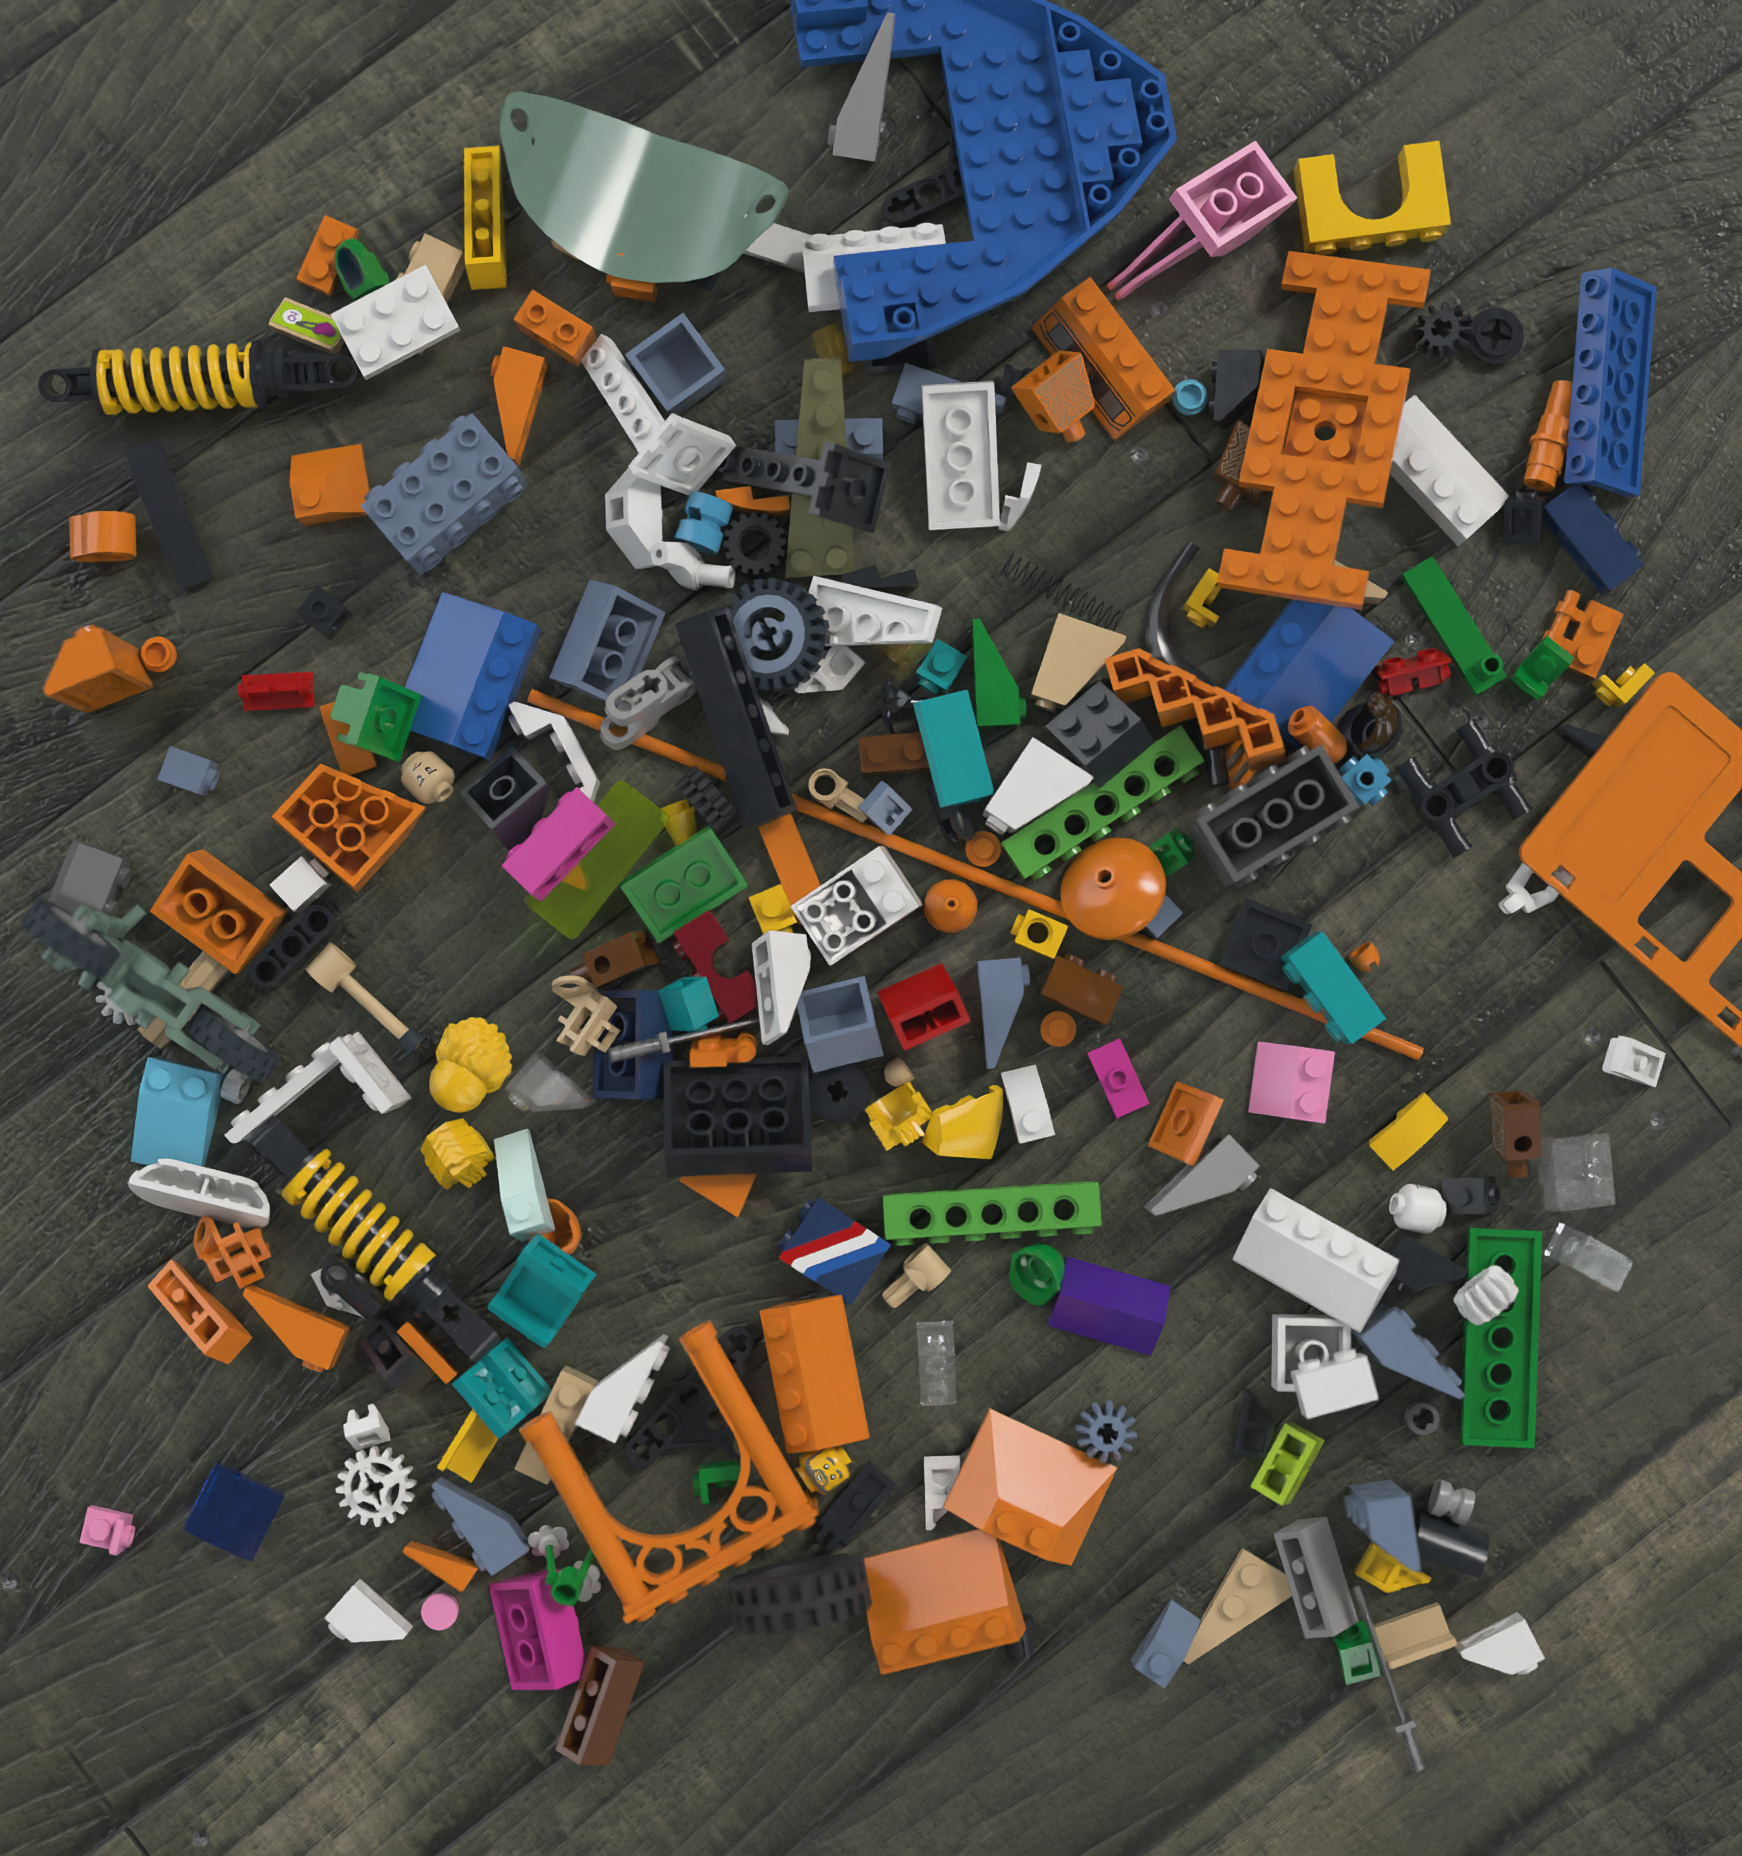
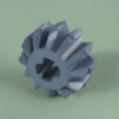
M1106 1400L1104 1411H1101L1097 1402L1091 1404L1095 1412L1093 1416L1086 1411L1080 1413V1416L1088 1422V1425L1077 1424L1075 1429L1077 1432L1087 1435L1080 1437L1077 1442L1080 1447L1091 1444L1086 1452L1089 1458L1095 1456L1100 1450L1099 1457L1102 1463L1107 1462L1108 1452H1112L1115 1460L1119 1461L1121 1460V1454L1117 1449L1122 1447L1127 1452H1131L1133 1449L1125 1441V1438H1137L1136 1431L1126 1429L1135 1423V1419L1133 1416L1123 1418L1127 1410L1123 1405H1120L1113 1413V1402L1111 1400ZM1104 1423H1109L1115 1431L1113 1436L1109 1434L1110 1439L1103 1440L1101 1434L1097 1432L1099 1427L1104 1429L1102 1425Z

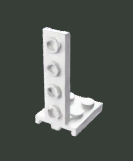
M601 334L580 360L639 452L629 465L634 476L689 495L691 491H698L736 446L730 436L673 413L665 421L621 352L609 337Z
M356 1032L353 1036L351 1034L343 1038L340 1036L329 1044L327 1042L311 1055L314 1061L305 1068L299 1065L284 1077L287 1083L278 1091L273 1087L257 1100L260 1106L250 1113L247 1109L230 1122L233 1128L225 1136L231 1143L248 1139L272 1115L276 1117L339 1063L342 1064L340 1069L344 1076L352 1083L357 1082L365 1092L363 1098L374 1111L379 1110L383 1114L400 1108L411 1099V1096L363 1036Z

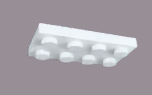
M994 381L922 385L929 530L1000 526Z

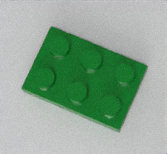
M710 825L619 882L621 889L658 944L673 935L674 931L704 912L712 910L749 886Z

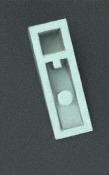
M527 1128L494 1139L500 1195L509 1233L522 1242L533 1238L537 1233L543 1235L555 1231L530 1130Z

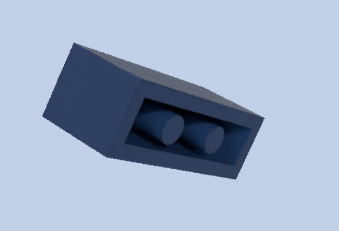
M1574 484L1543 507V523L1602 597L1644 564L1640 560L1641 553L1632 542H1626L1618 532L1619 526L1615 519L1608 513L1604 514L1597 506V498L1592 490L1586 485Z

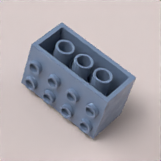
M473 413L467 417L463 415L455 419L449 425V432L440 440L433 439L425 444L420 450L421 455L411 464L405 462L400 465L392 474L394 478L383 487L378 485L371 489L364 497L366 501L360 505L406 561L420 575L434 568L442 560V557L453 548L464 543L472 532L479 526L489 522L496 515L497 511L519 497L524 489L529 486L517 465Z

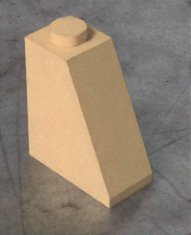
M1059 613L1029 699L1036 701V707L1049 712H1055L1056 708L1063 710L1106 665L1105 658L1114 656L1121 649L1126 636Z

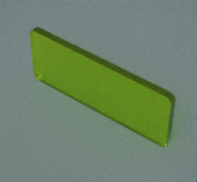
M620 780L616 782L598 805L615 823L613 828L542 902L530 893L525 898V903L530 909L569 939H576L668 823L669 818L664 811L625 781Z

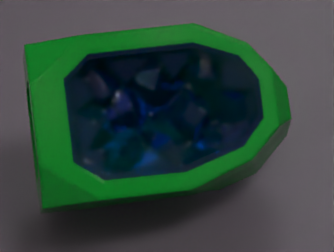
M354 238L347 239L336 248L334 255L335 268L345 291L353 301H357L390 283L388 274L383 270L374 253L369 252L360 241Z

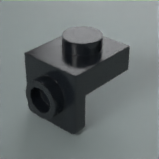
M1495 1176L1442 1178L1443 1200L1447 1208L1446 1214H1488L1497 1211L1501 1192L1499 1185L1495 1183Z

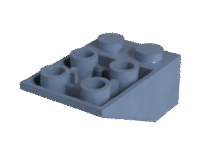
M1380 1304L1372 1312L1361 1333L1351 1328V1334L1373 1360L1381 1365L1459 1399L1465 1396L1458 1388L1462 1381L1449 1366L1445 1367L1443 1363H1438L1435 1360L1439 1353L1426 1338L1423 1339L1419 1334L1415 1335L1412 1329L1416 1325L1402 1309L1399 1310L1396 1306L1390 1308Z

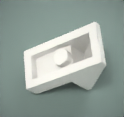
M1619 1035L1618 1038L1610 1040L1602 1070L1609 1074L1656 1087L1666 1053L1632 1038Z

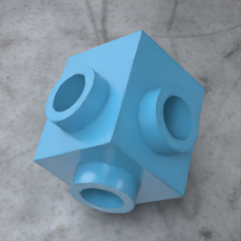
M1366 754L1358 760L1354 755L1338 769L1342 773L1341 777L1359 807L1367 802L1374 806L1388 793L1384 787L1392 781L1386 775L1389 770L1376 756L1371 758ZM1362 773L1372 781L1369 786L1362 784L1360 780Z

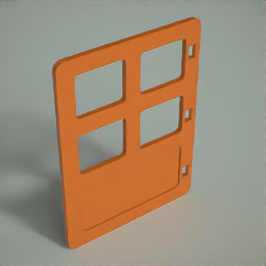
M1666 672L1654 679L1524 840L1519 848V857L1523 864L1742 1050V1012L1709 984L1711 975L1742 938V872L1710 846L1704 838L1707 830L1742 788V730L1679 675L1673 672ZM1683 861L1689 862L1731 900L1729 908L1686 961H1681L1638 923L1639 915ZM1559 866L1573 877L1567 887L1552 875V872ZM1642 937L1656 948L1650 958L1635 946ZM1724 1008L1738 1018L1733 1028L1717 1016Z

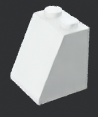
M1033 737L985 808L982 815L987 818L985 825L1002 836L1005 832L1013 835L1086 788L1093 779V776Z

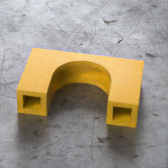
M1432 141L1403 146L1398 155L1403 191L1401 208L1391 216L1375 220L1362 218L1354 214L1343 203L1338 188L1334 154L1298 159L1293 171L1305 252L1315 251L1316 255H1327L1336 252V248L1350 247L1352 251H1359L1370 248L1373 243L1385 242L1386 246H1397L1406 243V239L1420 238L1422 242L1440 239L1451 225L1440 142Z

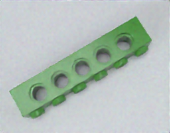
M1179 726L1156 741L1100 789L1094 783L1090 784L1003 841L1001 848L1022 880L1024 881L1031 876L1035 882L1052 870L1048 864L1061 857L1063 862L1082 851L1078 845L1089 837L1094 843L1110 833L1111 829L1108 825L1118 818L1125 823L1139 814L1141 810L1138 805L1150 798L1154 804L1171 793L1167 786L1180 779L1182 784L1200 774L1198 766L1205 760L1183 727ZM1159 758L1167 759L1172 764L1171 775L1167 777L1158 775L1154 769L1155 760ZM1128 778L1140 780L1143 785L1141 795H1129L1124 788L1125 780ZM1106 797L1111 800L1113 811L1110 815L1102 816L1096 812L1094 802L1097 798ZM1075 816L1081 819L1084 825L1081 834L1071 835L1065 830L1064 822L1068 817ZM1039 836L1051 838L1054 843L1053 852L1048 855L1038 853L1034 846L1035 839Z
M1097 1181L883 1194L885 1240L893 1239L894 1246L914 1244V1238L928 1237L929 1243L950 1242L951 1235H964L965 1241L986 1240V1233L1000 1232L1001 1239L1021 1238L1022 1231L1036 1230V1236L1058 1235L1057 1229L1072 1228V1234L1094 1233L1093 1226H1102L1099 1182ZM1061 1199L1070 1200L1073 1205V1212L1066 1219H1059L1054 1215V1205ZM1030 1201L1037 1206V1215L1031 1221H1023L1018 1217V1207L1023 1202ZM988 1204H996L1002 1210L1001 1218L996 1223H986L982 1219V1210ZM960 1206L966 1211V1219L961 1225L953 1226L946 1221L945 1216L949 1208ZM923 1208L930 1213V1222L926 1227L916 1228L910 1223V1214L915 1209Z

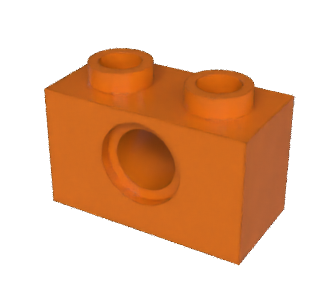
M533 289L513 319L519 331L577 367L581 363L580 360L597 338L591 325Z

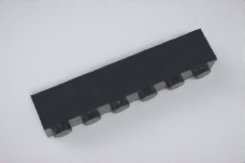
M728 606L706 610L675 623L679 643L684 649L690 667L691 678L696 684L702 702V710L709 722L713 734V742L722 760L725 777L730 784L737 804V812L742 819L744 828L797 811Z

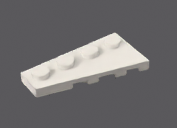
M813 576L809 589V594H812L817 599V605L822 606L825 614L822 615L823 619L829 622L830 628L825 629V635L830 636V644H824V646L933 642L942 608L937 605Z

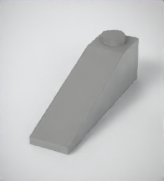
M894 13L886 14L837 118V124H830L827 146L833 147L832 155L876 161L896 18Z

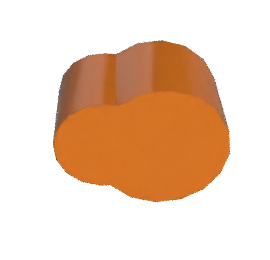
M96 511L69 517L71 560L78 562L127 561L136 558L135 515L117 511Z

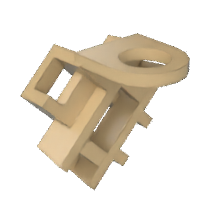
M570 975L556 978L552 982V991L575 1006L567 1019L563 1016L559 1017L558 1021L563 1023L565 1028L556 1041L571 1047L570 1051L583 1056L586 1055L592 1045L606 1053L620 1032L617 1027L608 1022L617 1006L609 998L602 996L594 984L582 977ZM568 983H573V984H577V985H578L577 987H574V988H563V987H561V985H563V984H568ZM589 1015L591 1018L589 1019L585 1027L581 1029V1025ZM604 1029H608L609 1032L603 1041L599 1042L598 1038Z

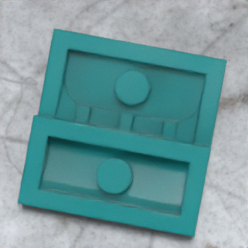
M508 1337L452 1384L498 1439L503 1437L542 1403L552 1391Z

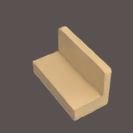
M1437 1602L1374 1625L1389 1669L1457 1646L1456 1639L1449 1632L1443 1612Z

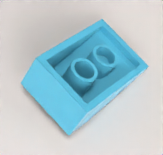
M148 1057L138 1096L131 1161L150 1165L157 1163L158 1159H174L204 1167L222 1098L220 1096L221 1087L227 1073L223 1074L219 1071L161 1057Z

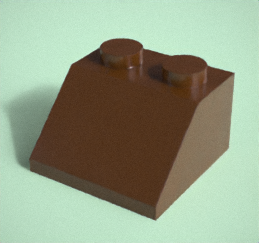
M1066 953L1064 958L1056 956L1038 996L1100 1026L1108 1025L1123 988L1116 984L1118 977L1102 969H1098L1095 974L1083 968L1086 963L1085 961L1069 953Z

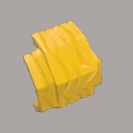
M910 1081L864 1109L871 1120L869 1122L870 1126L886 1151L901 1142L906 1147L920 1136L925 1135L920 1125L930 1120L932 1116V1111L919 1091H915Z
M463 1118L445 1122L426 1136L420 1149L426 1158L425 1163L429 1170L434 1174L437 1182L446 1190L459 1181L467 1188L472 1187V1184H476L477 1181L481 1180V1177L487 1175L483 1168L488 1162L496 1158L482 1135L472 1126H469Z

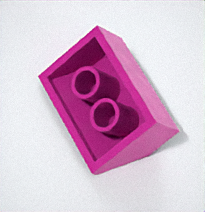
M547 1570L494 1581L488 1584L512 1690L559 1689L580 1680L587 1661L574 1606L562 1605L553 1599L551 1594L553 1586L545 1582L548 1574Z

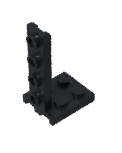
M828 442L824 443L821 460L735 446L710 478L728 483L812 497L808 514L857 530L874 533L891 463Z

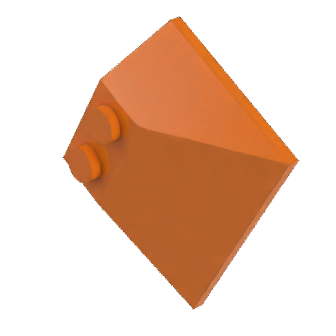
M989 1408L943 1507L992 1536L1045 1560L1071 1566L1117 1467L1107 1462L1102 1463L1099 1458L1094 1456L1089 1458L1086 1452Z

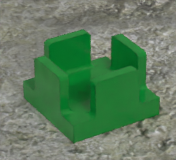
M359 672L357 679L365 682L362 690L341 685L330 717L333 720L349 724L350 729L347 736L338 733L336 740L357 749L400 762L422 695L380 676Z

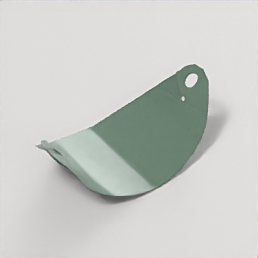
M518 91L509 93L500 111L499 130L512 186L517 199L529 217L549 238L572 256L611 276L650 283L686 282L706 278L723 271L732 265L759 236L774 224L788 197L789 189L785 183L760 169L700 147L656 135L619 119L569 102ZM512 110H520L525 115L527 120L525 132L518 131L512 124ZM767 197L775 199V204L769 211L760 214L755 212L757 205Z

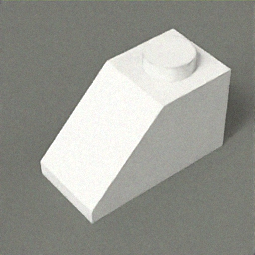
M1036 1065L1002 1072L1001 1077L1018 1143L1055 1135Z
M361 1579L351 1587L325 1617L330 1623L328 1625L329 1629L340 1639L344 1640L347 1638L350 1642L403 1639L413 1628L404 1617Z
M1517 1612L1457 1642V1646H1454L1463 1659L1511 1675L1516 1673L1518 1675L1527 1674L1537 1668V1662L1545 1659L1526 1620Z

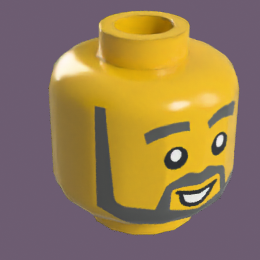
M838 1445L836 1447L802 1453L799 1457L800 1466L796 1470L811 1493L817 1490L818 1493L825 1495L849 1479L850 1473L846 1465L852 1461L843 1447Z

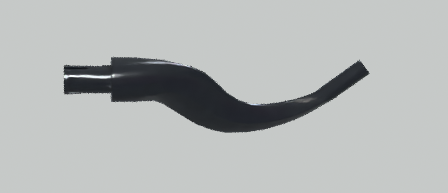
M1188 541L1162 578L1154 593L1147 613L1144 646L1145 651L1152 654L1153 658L1195 675L1198 680L1215 687L1208 676L1189 663L1176 650L1171 639L1169 614L1172 594L1179 578L1200 549L1197 545ZM1197 718L1189 719L1194 735L1195 747L1200 754H1204L1209 787L1230 784L1225 750L1231 748V742L1206 749Z

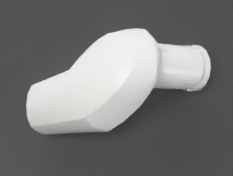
M660 541L653 544L651 548L652 563L667 569L683 587L697 591L703 585L726 587L729 589L734 585L735 568L733 566L705 564L701 555L689 543Z

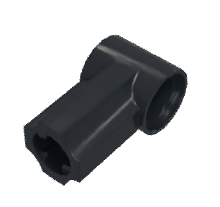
M342 1253L332 1254L327 1258L320 1275L323 1287L329 1292L340 1296L367 1321L374 1317L387 1301L384 1297V1291L379 1286H373L368 1276L356 1270L353 1259H345ZM333 1266H341L347 1271L348 1276L341 1280L334 1279L329 1274V1269Z

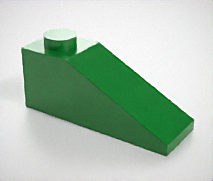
M973 619L972 648L978 730L1019 728L1020 719H1026V698H1019V688L981 620Z

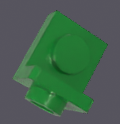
M1546 635L1520 662L1511 679L1524 693L1530 694L1536 700H1540L1548 687L1571 665L1574 657Z
M1177 827L1148 846L1162 864L1166 878L1197 857L1194 852L1195 846L1193 841L1185 832L1181 833Z
M730 1460L700 1464L699 1474H693L694 1495L701 1496L702 1505L710 1504V1483L716 1482L717 1488L736 1486L740 1474L741 1461Z
M1364 1620L1358 1621L1333 1637L1338 1651L1342 1676L1346 1685L1381 1676L1379 1662Z

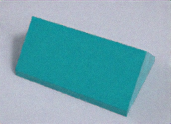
M968 690L913 703L940 808L982 802L994 795Z

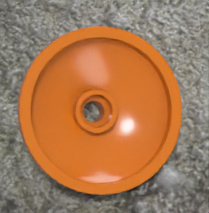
M1127 838L1104 839L1083 849L1067 867L1061 883L1060 896L1062 907L1071 923L1079 931L1090 937L1101 940L1125 938L1143 929L1157 915L1165 898L1166 876L1157 856L1144 844ZM1111 875V879L1108 882L1101 883L1105 876Z

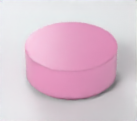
M447 1592L433 1593L423 1603L421 1610L422 1619L431 1629H447L456 1621L459 1614V1605L455 1597Z

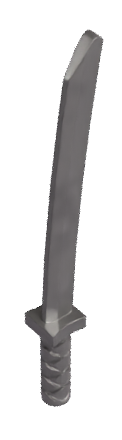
M798 1008L795 1009L793 1015L799 1014ZM760 1018L748 1019L667 1038L666 1032L655 1035L654 1039L651 1038L633 1044L609 1048V1057L613 1063L659 1051L660 1054L670 1052L669 1045L759 1024Z
M1360 1586L1353 1587L1396 1713L1395 1716L1390 1717L1391 1722L1402 1739L1411 1770L1414 1772L1424 1769L1425 1764L1414 1736L1413 1728L1416 1727L1415 1722L1411 1718L1409 1711L1403 1712Z

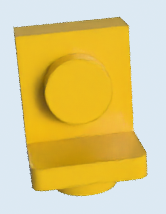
M1210 568L1204 573L1182 607V610L1188 613L1186 618L1202 628L1205 625L1212 628L1220 618L1202 606L1203 603L1210 606L1221 589L1216 585L1219 574Z
M1645 663L1635 670L1629 666L1615 680L1619 686L1612 682L1605 674L1598 677L1592 685L1597 689L1595 692L1596 696L1608 706L1614 705L1616 708H1619L1626 704L1655 672Z
M782 884L748 897L763 935L769 930L794 933L792 926L798 924L790 907Z

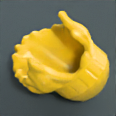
M470 1017L467 1020H461L457 1024L451 1023L444 1030L436 1050L438 1062L431 1071L429 1079L430 1093L442 1108L456 1113L473 1110L479 1106L487 1093L497 1091L502 1086L505 1078L512 1072V1064L510 1063L512 1056L508 1052L509 1046L506 1044L505 1034L497 1032L498 1026L496 1024H488L481 1017Z

